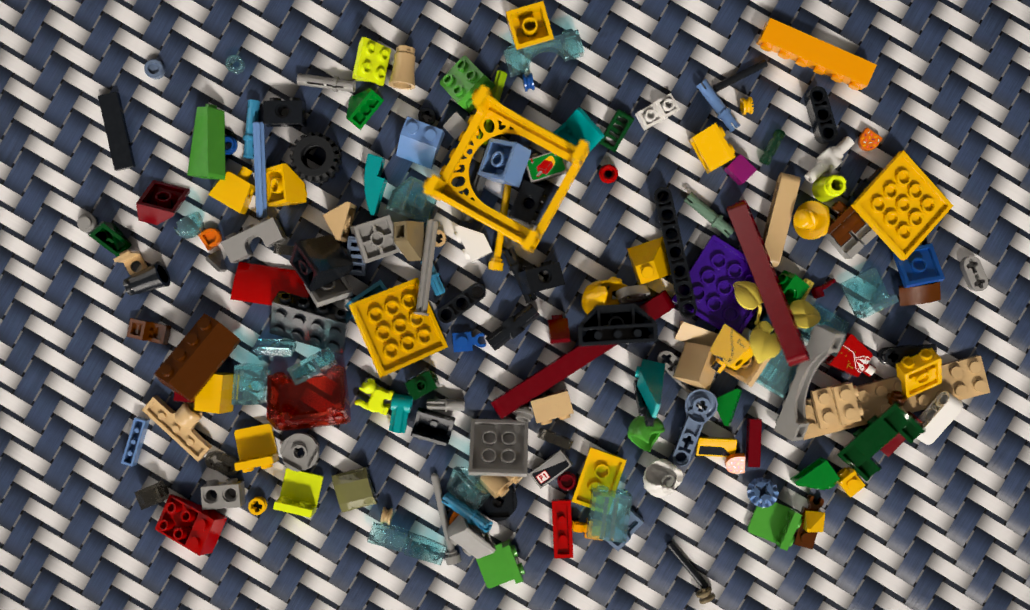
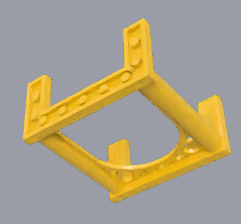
M481 85L480 89L477 88L472 95V103L477 112L470 116L466 132L462 131L460 134L457 148H453L449 155L450 161L440 171L439 175L441 177L439 178L433 174L431 178L428 177L423 184V188H425L423 192L438 201L446 202L521 244V247L527 251L534 253L590 153L589 143L581 139L578 146L503 106L495 100L489 88ZM486 120H492L494 123V131L492 133L486 132L484 128ZM498 121L502 122L501 125L506 126L503 130L499 129ZM479 130H481L483 133V137L481 139H477L476 137L480 134ZM502 134L519 135L572 163L535 231L524 227L485 205L472 189L469 176L472 158L477 149L492 137ZM469 149H472L471 154L467 153ZM461 165L465 166V170L463 172H457L461 169ZM460 176L465 178V183L462 186L454 187L452 185L454 178ZM466 188L469 190L468 196H466L464 192L463 194L459 193L465 190Z

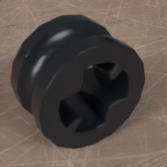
M423 108L419 111L418 119L421 122L433 125L436 121V115L432 109ZM426 112H429V115L432 117L428 122H425V119L422 117Z

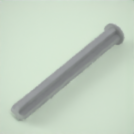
M432 219L427 220L416 312H413V314L429 316L427 309L438 221Z

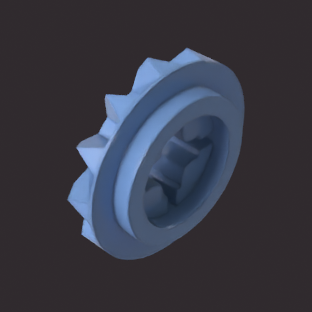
M761 477L749 483L747 495L754 505L766 508L772 506L777 501L779 492L777 486L771 482V479ZM764 487H767V494L759 498L760 490L758 488L762 490Z

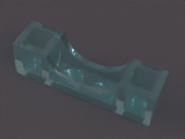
M573 29L564 30L560 35L555 36L553 34V40L516 50L515 45L507 47V50L503 52L510 77L528 73L532 59L542 52L556 53L565 62L583 57L584 49L578 29L574 31Z

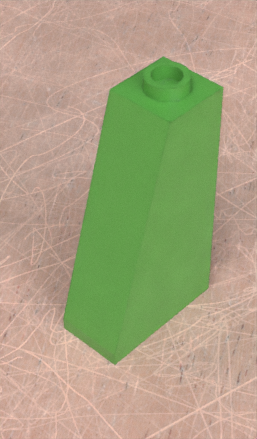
M205 104V107H197L188 176L225 180L224 111L217 109L216 105Z

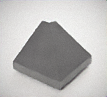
M220 250L205 258L218 272H225L227 270L223 254Z

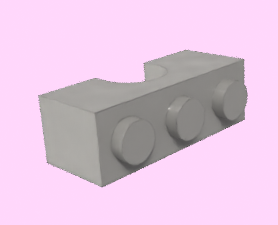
M268 216L261 219L260 224L255 226L251 224L244 227L243 232L239 234L232 233L225 237L226 240L222 241L221 244L230 263L237 264L253 256L250 250V243L256 237H260L266 247H272L287 240L278 219Z

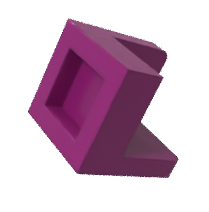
M740 154L723 170L740 186L757 169Z

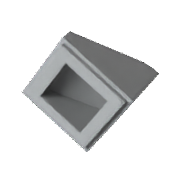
M457 112L443 125L455 140L459 138L462 131L466 132L469 126Z

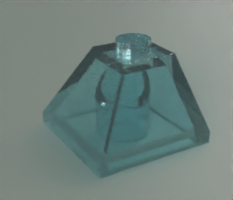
M410 176L392 191L386 209L415 221L424 222L427 225V220L430 219L437 200L423 192L425 189L423 188L424 181Z

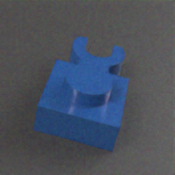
M472 331L452 333L454 352L473 351V345L480 348L485 347L486 343L480 344L478 342V338L485 336V333H479L475 337H472Z

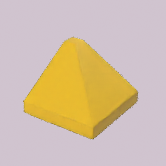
M805 510L803 529L806 532H823L825 512Z

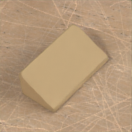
M680 321L674 339L685 343L690 342L712 347L718 334Z

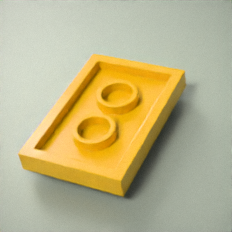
M590 446L571 502L608 514L627 460Z

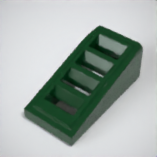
M617 109L604 132V138L599 144L615 152L635 118ZM618 116L628 121L627 124L617 120ZM614 123H616V124H618L619 126L623 127V128H624L623 131H621V130L615 128V127L613 126ZM612 130L619 134V138L610 134L609 131ZM606 136L616 142L615 145L606 141Z

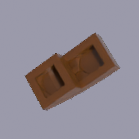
M130 318L126 337L168 345L171 326Z

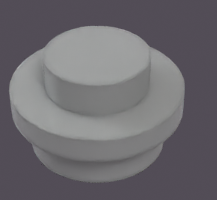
M88 213L82 214L77 220L78 228L86 233L92 231L98 224L96 217Z
M520 407V409L515 410L518 421L528 423L534 417V413L528 407Z

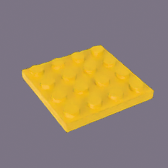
M904 150L896 154L851 204L852 208L901 261L906 260L953 207L951 202Z
M418 277L349 305L380 378L448 348L429 302L427 309L429 316L413 314V312H416L420 282Z

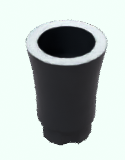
M159 261L123 280V286L130 296L170 285L169 273L166 267Z

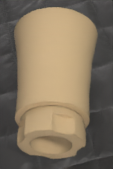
M407 45L396 47L389 86L403 90L415 89V48Z

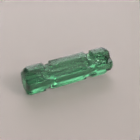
M780 129L775 130L772 135L773 138L770 139L764 150L765 154L759 160L763 165L767 166L772 161L771 157L775 155L781 144L780 141L785 136V132Z

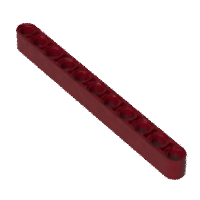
M664 290L639 307L656 320L672 310L676 305L667 291ZM617 344L580 347L578 345L490 403L500 419H502Z

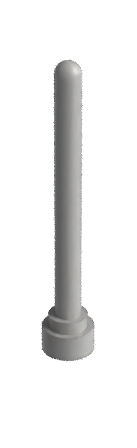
M433 473L431 480L448 551L446 552L447 556H445L446 564L454 565L461 562V556L455 550L454 544L448 540L449 536L446 529L449 527L446 507L442 503L443 494L438 474Z

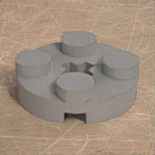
M303 432L287 437L280 448L284 465L297 472L311 468L319 458L320 445L313 436ZM302 447L305 455L299 457L297 456L298 452L295 450Z

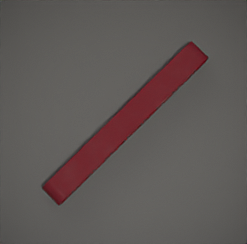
M744 199L728 206L727 212L789 366L791 367L810 360L748 203Z

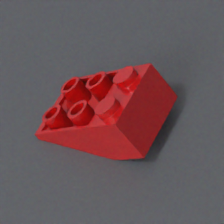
M170 494L155 530L200 556L213 552L227 517L213 509L202 510V505Z

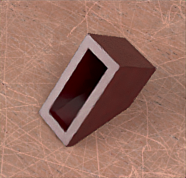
M563 314L551 315L552 319H548L550 343L570 342L568 318H563Z

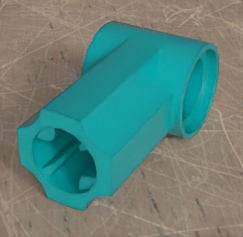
M393 394L389 431L395 433L406 432L408 415L411 412L413 403L412 396Z

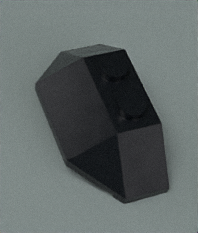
M635 303L595 306L578 325L579 347L658 342L657 321Z

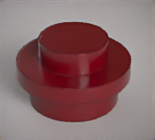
M564 471L558 476V486L565 491L573 489L576 485L575 475L572 472Z

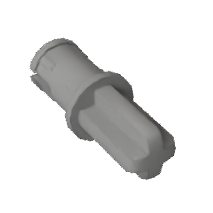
M445 397V399L427 400L428 410H445V412L452 410L464 411L465 399H447Z

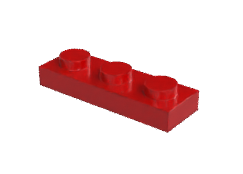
M571 499L552 500L554 559L573 558Z

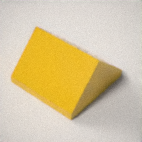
M216 372L195 397L193 410L216 414L233 412L237 374Z

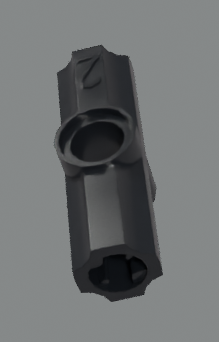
M530 303L516 315L513 314L500 324L499 328L485 339L496 351L507 341L514 339L522 333L529 324L540 317V314Z

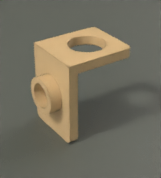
M128 249L113 259L114 262L124 263L130 275L137 273L132 270V264L135 261L141 263V270L148 267L140 251Z

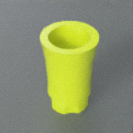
M839 175L821 176L813 183L812 193L818 201L830 202L845 191L846 180Z

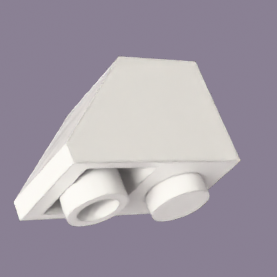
M459 225L455 226L456 232H454L458 243L462 241L465 247L462 251L466 260L471 259V262H474L493 253L483 233Z

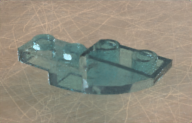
M373 522L367 538L368 543L400 551L406 556L441 565L447 546L420 534L393 525L389 527Z

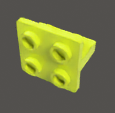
M361 37L352 79L384 86L391 49L367 37Z

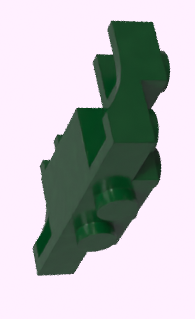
M895 402L884 413H881L879 416L876 414L867 421L869 425L866 428L862 429L860 427L852 434L854 436L853 440L841 449L837 455L867 482L877 471L879 472L882 468L872 457L898 435V433L911 444L921 433L926 432V428Z

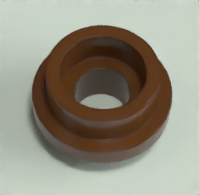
M894 390L886 396L890 405L897 402L900 406H904V403L907 401V396L901 391Z

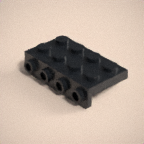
M279 291L272 301L270 333L343 355L352 312L327 304L317 307L313 300Z

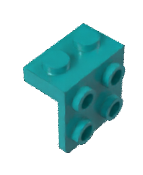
M577 108L567 121L553 132L578 146L581 139L588 142L590 152L604 138L601 129L595 125L588 114L581 108Z

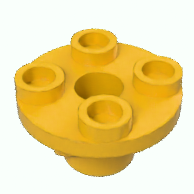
M807 201L798 207L793 217V225L800 237L814 240L826 235L828 232L830 215L829 208L826 205L817 201Z

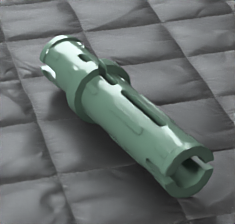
M693 192L684 200V202L709 221L711 227H716L727 238L735 231L734 227L723 219V215H718Z

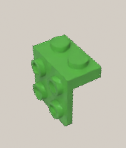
M465 55L440 80V85L468 113H471L475 108L472 103V95L477 88L480 89L481 85H484L491 91L496 86Z
M777 502L766 508L756 506L747 531L771 541L779 548L787 551L794 543V534L796 529L801 526L802 515L798 511Z
M510 539L494 545L496 549L494 553L479 559L476 558L488 588H493L511 580H515L516 584L523 582V574L526 573L523 564L517 560L516 556H519L516 546L511 544Z

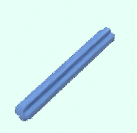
M253 122L256 216L258 218H265L268 216L264 122Z

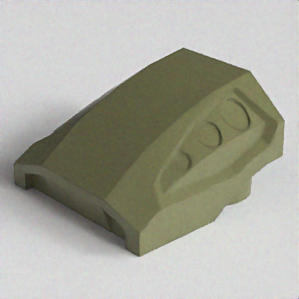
M367 466L331 476L342 512L378 503L377 499H375L376 496L371 485Z

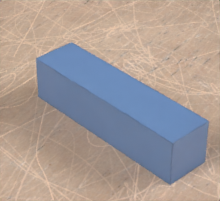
M140 416L134 417L122 457V464L131 467L137 465L150 419Z

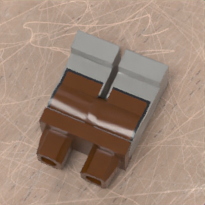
M836 201L830 207L836 215L833 218L830 217L828 232L825 236L844 259H852L864 247L863 245H867L877 234L852 206H846L843 202Z

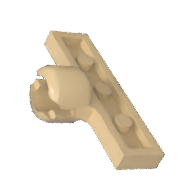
M159 396L152 397L142 411L199 462L213 447L194 429L195 425L202 418V411L193 410L194 403L191 402L182 404L177 411H174Z

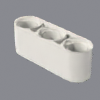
M947 391L941 392L918 417L922 421L921 424L926 428V432L921 433L916 439L926 445L932 444L961 412L963 402Z

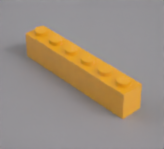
M772 18L765 23L756 43L764 51H773L778 53V56L783 59L794 60L797 65L812 68L815 73L820 75H828L835 82H844L853 90H862L867 87L877 64Z

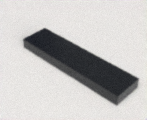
M118 92L99 95L98 99L114 170L120 171L134 168L136 166L120 95Z

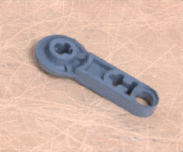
M694 390L686 398V419L672 453L673 462L677 466H685L689 463L704 424L717 411V398L708 390ZM704 401L706 407L702 406V409H699L697 402ZM690 436L692 441H688L686 449L684 448L685 440L683 438ZM683 452L686 454V459L678 461L675 458L676 454Z

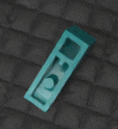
M642 359L641 366H637L635 371V377L638 378L637 387L651 416L656 418L661 404L665 364Z

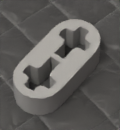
M974 256L964 257L960 261V269L968 288L972 291L985 290L988 286V279L980 260ZM969 262L974 263L971 268H967ZM976 280L981 281V283H979L978 286L974 285Z
M647 285L626 286L620 288L615 293L620 304L644 301L651 296Z

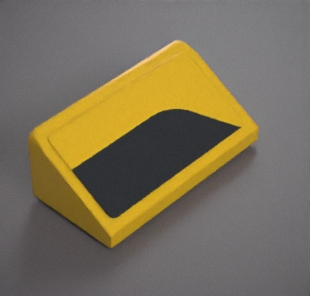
M699 436L696 443V456L727 457L735 454L737 439Z

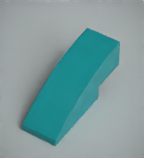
M368 154L364 174L365 196L370 215L377 217L387 180L381 178L386 160L382 157Z

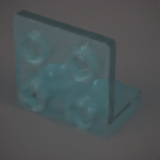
M871 268L840 284L856 318L864 319L899 302L896 294H888L876 268Z

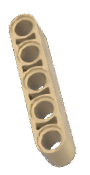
M783 172L777 178L762 238L774 268H777L781 261L801 181L799 176Z

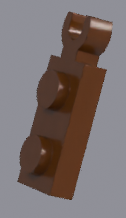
M810 494L807 497L809 506H802L800 513L802 515V523L795 531L793 544L813 549L817 532H806L803 529L805 510L818 511L823 506L824 499L819 497L818 502L813 503L814 496Z

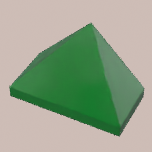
M371 88L350 97L346 119L361 130L384 100Z
M735 389L717 398V411L725 426L731 425L742 393L741 389Z

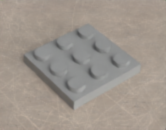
M471 419L468 475L527 477L528 423L518 420Z

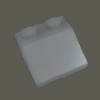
M458 515L446 529L449 536L448 540L455 546L457 544L460 545L468 556L473 555L479 559L496 551L490 534L483 532L474 524H469L461 515Z

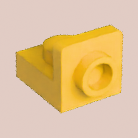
M851 467L843 468L837 473L840 478L837 483L849 497L854 496L866 486L857 476V472Z

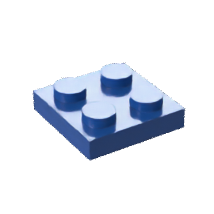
M932 243L918 246L906 260L901 261L894 252L892 253L904 288L940 282L945 279Z

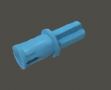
M433 264L430 285L434 294L439 296L445 293V289L439 277L440 273H437Z

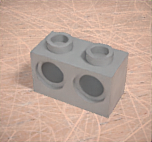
M238 478L226 479V482L209 480L200 487L202 510L236 508L246 503L244 481H238ZM230 488L236 491V497L230 495ZM211 490L217 493V498L211 496Z

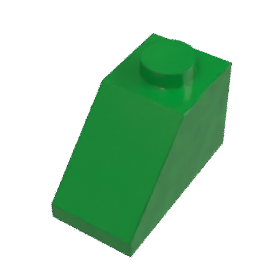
M820 457L790 480L797 486L825 490L833 488L840 478L829 462Z

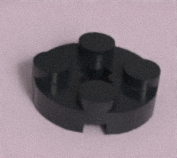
M511 485L508 487L509 491L503 497H500V499L504 500L500 506L493 503L495 498L483 488L479 498V506L489 519L503 521L509 518L516 510L517 495Z

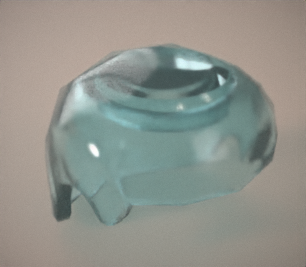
M195 212L177 221L178 229L174 227V230L181 238L191 239L202 232L204 221L200 213Z

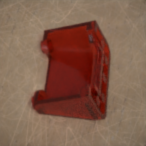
M332 366L327 370V375L290 379L283 372L267 375V420L276 430L282 431L349 423L351 421L345 368Z

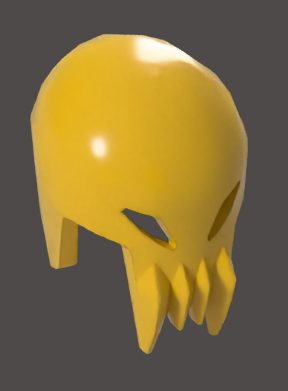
M617 277L592 282L585 288L582 295L581 303L583 310L588 315L595 306L620 304L618 299L612 300V292L628 285L623 284L622 279Z

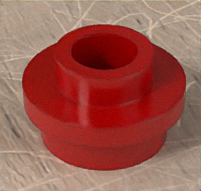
M606 164L599 170V178L604 183H613L618 177L616 167L611 164ZM610 171L612 176L606 177L605 172Z

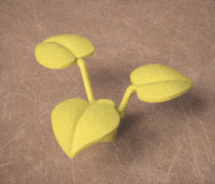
M749 281L735 282L733 287L737 302L743 308L749 310L758 307L756 321L754 322L756 326L749 336V341L754 357L758 364L777 356L781 351V345L778 338L770 334L774 330L773 326L768 321H760L763 300L757 285ZM795 300L789 306L796 324L800 328L814 327L821 320V315L817 309L805 300Z

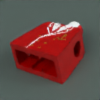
M844 333L845 337L839 352L831 353L824 363L851 376L859 377L862 372L868 377L872 376L876 370V367L869 363L873 354L854 335Z

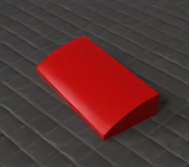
M239 262L230 299L272 306V301L279 291L288 292L310 300L311 296L295 270Z

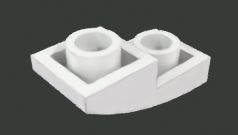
M670 93L638 111L635 116L645 131L678 112L680 108Z

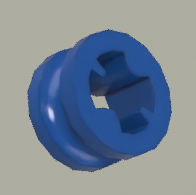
M529 73L528 76L522 74L525 92L528 89L535 90L532 73Z

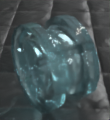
M231 55L226 59L225 65L230 72L240 74L244 71L245 63L239 56ZM235 60L239 63L238 68L235 66L236 69L231 65L232 62L235 63Z

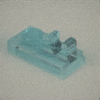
M258 339L253 351L258 355L259 360H263L264 355H268L270 361H273L275 356L293 357L296 341L291 339Z

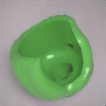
M639 415L631 422L627 436L640 449L651 452L654 443L660 434L665 431L664 424L656 417L654 426H646L644 416Z

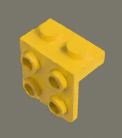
M267 423L237 429L234 432L239 461L234 463L235 471L242 470L243 473L254 471V467L261 466V469L273 467V464L279 460L272 424Z

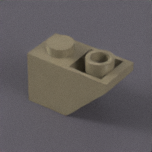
M393 222L394 242L408 261H422L424 222Z

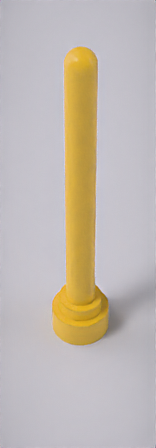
M504 184L500 213L507 217L512 186ZM497 232L494 256L488 264V269L503 271L504 267L503 259H501L504 235Z

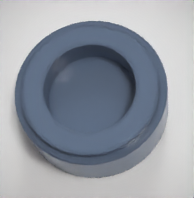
M157 59L148 60L144 66L146 75L152 79L162 78L166 71L164 64Z

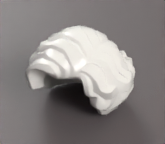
M666 459L653 461L646 467L643 476L644 488L650 495L655 497L671 495L683 480L682 471Z

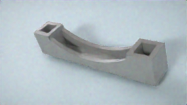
M815 325L811 330L810 339L806 346L810 360L798 364L794 380L789 385V393L783 401V408L776 419L774 431L791 441L803 440L809 426V422L806 420L805 407L810 382L824 359L831 353L839 352L845 337L844 333L827 325Z

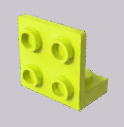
M287 468L280 497L274 502L273 509L311 518L316 513L324 477L314 473L297 472Z

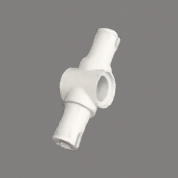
M846 136L835 147H828L816 158V165L805 174V179L810 183H814L823 173L832 172L843 162V154L854 145V141L849 136Z

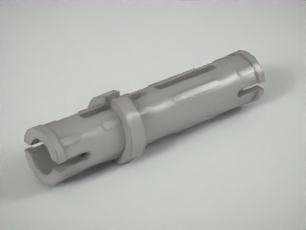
M301 73L297 75V85L332 89L333 92H338L339 90L354 93L356 90L355 80L339 79L337 76L330 78Z

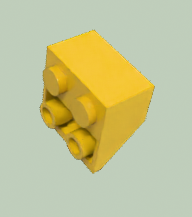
M717 123L689 140L707 174L735 158L733 146L727 143L724 138L726 136L721 126L718 127Z

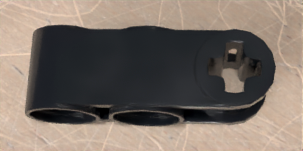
M937 344L883 347L878 351L877 357L883 364L896 365L903 358L913 357L923 349L933 348L937 353Z

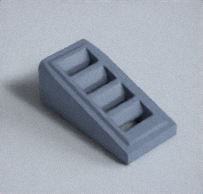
M348 236L347 255L351 259H362L361 255L353 254V250L359 251L358 247L353 246V243H357L356 238ZM363 260L362 263L353 262V266H362L361 270L351 269L348 275L366 276L367 263H363Z

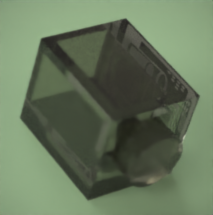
M163 480L134 492L141 510L163 502L169 497V489Z

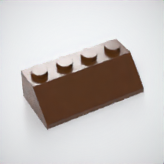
M204 313L157 369L154 376L163 385L192 402L241 340L219 321Z

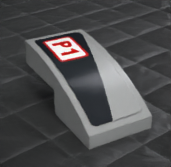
M560 449L548 457L545 462L531 470L529 475L541 489L571 467L573 463L564 451Z

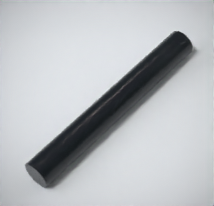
M764 59L713 85L714 91L718 92L767 67V61Z
M669 541L666 544L669 550L701 588H707L709 584L673 541Z

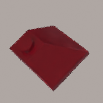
M153 180L136 203L138 221L158 225L173 217L190 193V189Z

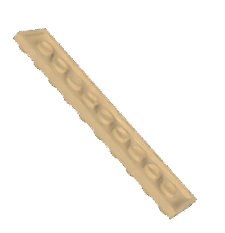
M981 355L941 364L942 383L907 398L904 406L901 407L906 412L910 411L911 413L924 410L943 391L949 392L959 400L990 393ZM897 376L856 386L859 392V396L856 397L857 404L862 406L864 414L861 416L862 421L820 429L812 398H807L805 409L806 420L809 422V426L803 440L868 424L867 421L875 414L879 416L891 406L886 398L888 393L894 390L902 392L900 379Z

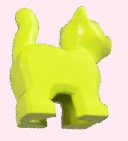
M373 378L364 381L359 389L366 394H371L368 402L357 399L354 404L371 412H380L383 415H387L391 404L385 405L384 400H392L395 391H388L383 387L377 386Z

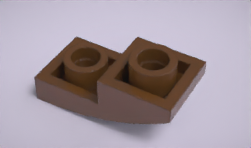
M940 282L904 288L903 285H900V306L918 305L941 300Z

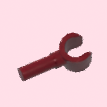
M833 278L821 286L812 288L813 298L825 296L823 290L834 284L836 280Z

